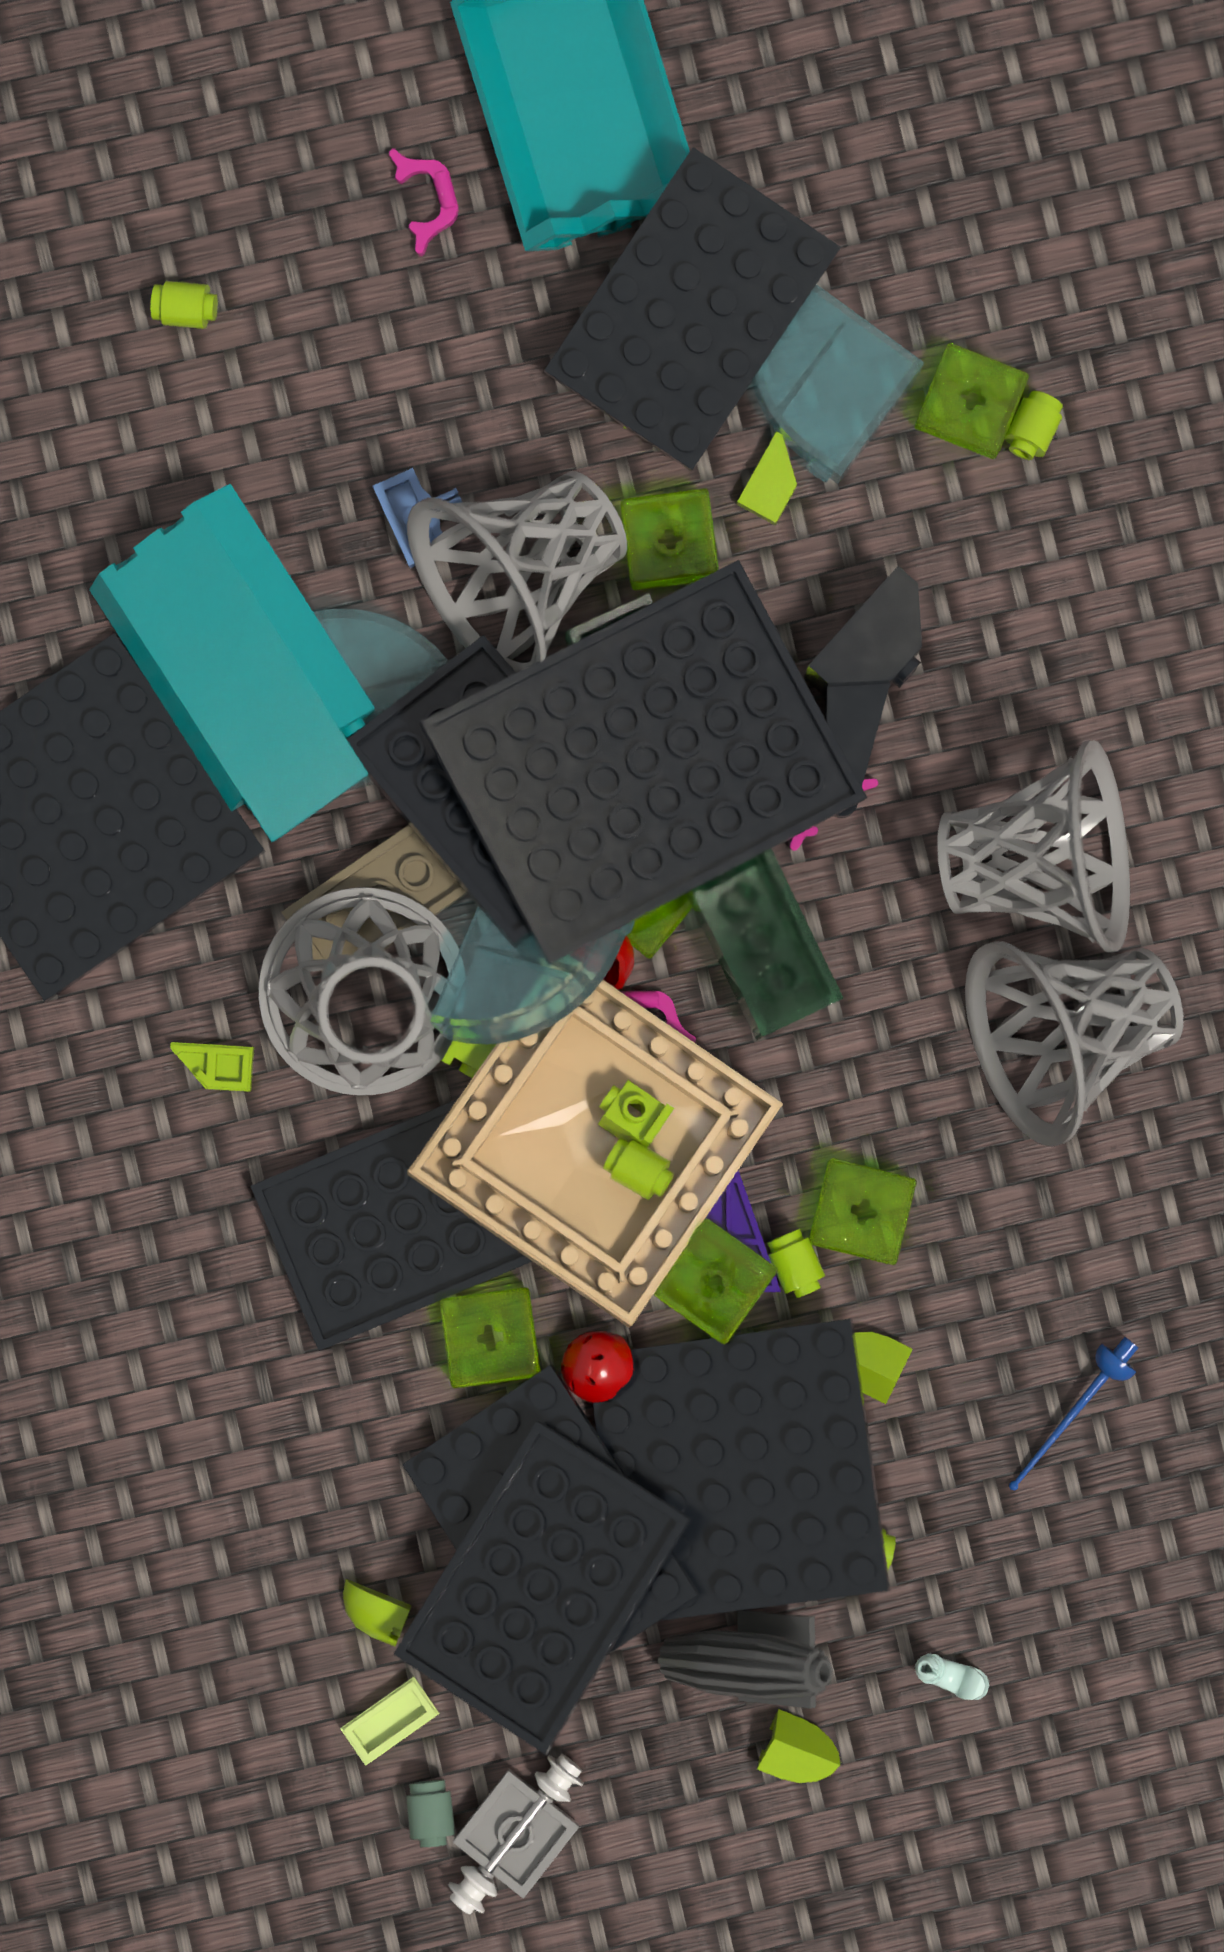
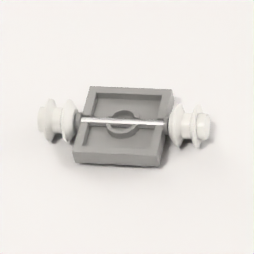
M561 1754L558 1759L551 1755L547 1757L551 1764V1768L547 1773L535 1772L537 1784L541 1788L538 1791L509 1768L453 1839L455 1845L480 1864L478 1868L475 1866H462L461 1871L465 1877L460 1884L453 1882L448 1884L449 1888L453 1891L450 1896L451 1901L467 1914H471L474 1909L484 1913L485 1909L481 1900L485 1895L497 1896L495 1883L492 1880L494 1876L524 1899L579 1828V1823L552 1803L554 1800L570 1802L571 1797L567 1791L572 1784L583 1786L584 1784L578 1777L582 1769L564 1754Z

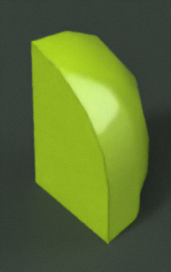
M856 1332L855 1339L863 1393L886 1404L913 1349L888 1336L875 1332Z
M346 1579L342 1596L346 1614L354 1626L368 1636L396 1647L412 1605Z
M778 1709L769 1728L773 1730L772 1739L766 1750H761L757 1770L796 1783L817 1782L831 1776L840 1766L839 1752L831 1738L816 1725Z

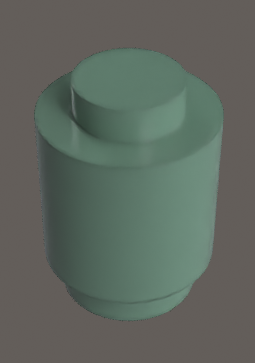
M445 1780L410 1783V1795H406L410 1839L419 1840L420 1848L447 1845L446 1836L454 1835L455 1829L451 1791L446 1790Z

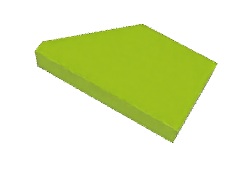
M776 431L737 501L738 506L773 525H776L797 487L781 433Z
M171 1042L170 1049L179 1057L205 1089L251 1092L254 1047Z

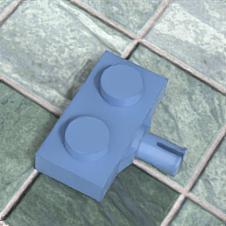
M411 468L373 485V489L409 568L414 567L415 564L408 541V516L416 503L425 498H431L421 487L414 469ZM456 488L435 497L449 503L462 502ZM432 518L430 521V542L442 534L440 519Z

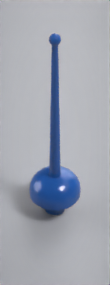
M1124 1337L1113 1351L1104 1344H1100L1095 1358L1101 1372L1016 1480L1010 1482L1009 1488L1015 1491L1018 1489V1484L1108 1378L1125 1381L1135 1375L1136 1371L1127 1362L1139 1348L1127 1337Z

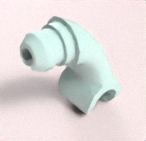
M930 1653L921 1656L915 1664V1672L921 1681L952 1692L959 1698L980 1700L987 1694L989 1689L987 1675L975 1667L956 1663Z

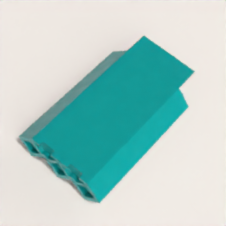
M452 0L450 2L525 251L558 250L572 246L571 241L577 237L597 233L599 238L629 229L632 222L646 218L690 150L644 0Z
M228 484L193 502L182 510V518L165 529H157L133 547L136 553L127 560L117 565L113 563L100 572L89 590L231 812L246 804L270 841L274 842L369 774L347 739L366 725L364 721L375 710V707L232 485Z

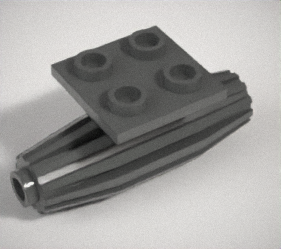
M739 1610L737 1611L738 1632L712 1630L671 1635L664 1640L663 1646L660 1647L658 1663H660L661 1674L665 1675L664 1678L706 1693L738 1697V1701L815 1708L816 1695L823 1693L825 1687L829 1685L833 1674L828 1656L824 1655L825 1652L823 1650L815 1648V1616Z

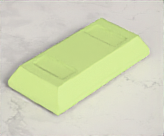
M412 1677L340 1729L366 1766L440 1713L416 1678Z

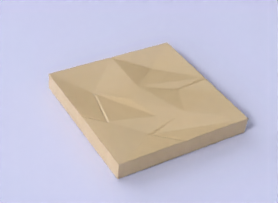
M566 956L551 965L414 1161L407 1175L630 1328L783 1103L574 959ZM628 1080L662 1104H669L674 1108L656 1137L648 1146L652 1151L671 1161L668 1170L674 1173L664 1194L661 1197L654 1194L649 1200L612 1180L611 1173L603 1169L608 1155L619 1139L598 1125V1122L605 1114V1111L599 1108V1105L613 1085L622 1089ZM628 1105L627 1109L630 1115L634 1117L642 1115L641 1112Z

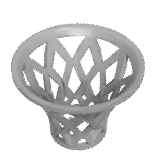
M568 471L542 488L513 498L449 503L439 498H425L412 507L407 521V534L411 554L424 588L446 625L465 648L481 637L466 618L488 616L508 610L496 650L516 673L538 661L542 662L546 658L547 650L562 617L574 604L579 594L597 575L624 558L627 552L625 530L614 506L597 484L577 471ZM582 488L594 499L582 502L574 501ZM560 512L562 518L559 524H550ZM503 513H505L508 517L517 513L511 520L496 517ZM539 514H545L542 521L535 520ZM605 515L613 533L597 535L596 529ZM577 517H585L583 524H578ZM432 518L459 523L447 529L430 542L429 525ZM472 533L486 546L481 553L450 549ZM490 533H499L500 535L495 539ZM525 538H537L528 555L519 557ZM575 541H577L581 549L576 557L570 558L568 554ZM508 543V546L504 551L503 547ZM435 561L478 565L465 584L456 603L446 589ZM505 572L511 585L505 596L474 601L490 573ZM531 573H544L542 587L530 593L526 583ZM525 608L531 626L512 639L519 611ZM535 642L530 662L520 663L512 660Z
M1096 740L1082 742L1073 759L1069 757V761L1004 801L960 812H945L942 815L938 829L939 870L946 900L955 914L968 912L1017 913L1060 925L1089 938L1092 943L1096 940L1106 952H1115L1121 949L1127 934L1130 910L1128 846L1115 776L1109 759L1099 742ZM1090 769H1092L1102 796L1101 799L1081 796V779ZM1069 777V780L1056 794H1052ZM1081 814H1088L1081 820ZM1015 816L1009 822L1001 821L1005 817ZM1105 817L1107 818L1112 865L1083 851L1082 837ZM1046 822L1056 824L1049 832L1037 830ZM953 826L957 834L949 838L950 828ZM1051 846L1058 847V849L1042 857ZM1011 850L1029 859L1018 863L1002 856V854ZM949 854L960 857L963 861V871L954 877L951 875ZM992 854L991 861L985 864L981 863L982 860ZM1066 859L1071 860L1074 877L1055 865ZM1086 869L1094 872L1095 874L1087 876ZM1028 880L1044 888L1048 892L1044 893L1024 882ZM1113 884L1112 909L1109 920L1095 911L1091 893ZM956 892L962 894L961 901L959 900ZM1069 903L1081 911L1084 918L1071 916L1057 906Z
M354 887L341 889L320 896L301 907L275 934L267 949L260 971V1012L264 1027L275 1049L285 1062L305 1079L320 1087L342 1094H383L403 1088L422 1078L444 1058L463 1024L467 1009L468 981L463 957L451 933L422 904L405 895L381 888ZM354 907L347 916L342 928L326 921L318 920L332 912ZM385 909L399 913L417 925L398 931L390 914ZM368 917L372 919L383 934L373 943L368 942L357 934ZM312 937L333 941L329 958L313 959ZM345 940L359 948L353 955H342ZM295 941L299 966L280 973L284 958ZM394 942L399 957H392L384 948ZM423 942V965L412 962L407 944ZM440 952L446 963L450 981L436 973ZM367 966L382 967L395 972L408 984L414 997V1014L407 1031L403 1036L399 1033L396 1036L398 1040L393 1044L377 1050H369L367 1046H363L361 1050L344 1043L331 1029L327 1016L328 1000L337 982L349 972ZM310 971H322L321 983L318 986H315ZM419 976L426 977L422 989ZM302 982L308 996V1002L302 1008L287 992L288 989ZM433 990H435L443 999L430 1012L428 1002ZM279 1009L296 1022L290 1037L282 1023ZM312 1013L319 1026L307 1020ZM446 1019L439 1036L434 1042L433 1029ZM308 1034L322 1040L326 1050L306 1047ZM418 1041L417 1052L404 1053L413 1043ZM363 1062L371 1063L372 1065L360 1072L353 1064ZM334 1064L340 1075L326 1071L317 1065ZM390 1067L403 1068L393 1074L382 1076Z
M996 941L980 947L972 956L967 969L965 983L967 1019L973 1045L983 1073L995 1097L1013 1123L1030 1139L1044 1146H1058L1072 1139L1079 1129L1083 1113L1122 1070L1149 1054L1176 1044L1183 1031V1009L1176 984L1160 958L1145 948H1137L1107 959L1057 961L1022 952L1011 944ZM1001 958L1020 964L991 971L993 965ZM1156 973L1165 991L1148 989L1145 986V982ZM1131 975H1136L1135 978L1131 980ZM1034 978L1043 991L1031 996L1005 984ZM1112 986L1120 988L1121 994L1108 993L1105 991ZM986 990L1024 1005L1008 1016L992 1033L990 1032L987 1016ZM1067 994L1082 1003L1074 1010L1065 1009L1059 995ZM1046 1001H1049V1003L1051 1004V1006H1050V1005H1046V1004H1042V1003H1044V1002H1046ZM1143 1003L1150 1004L1147 1011L1140 1009ZM1170 1009L1171 1025L1157 1024L1158 1020ZM1033 1017L1058 1021L1060 1024L1043 1042L1011 1038ZM1087 1025L1104 1027L1097 1039L1083 1035ZM1065 1039L1067 1049L1053 1050ZM996 1051L1041 1056L1018 1094L1010 1083ZM1071 1060L1073 1071L1066 1081L1037 1089L1052 1063ZM1065 1098L1053 1124L1042 1120L1030 1110V1108L1048 1105Z

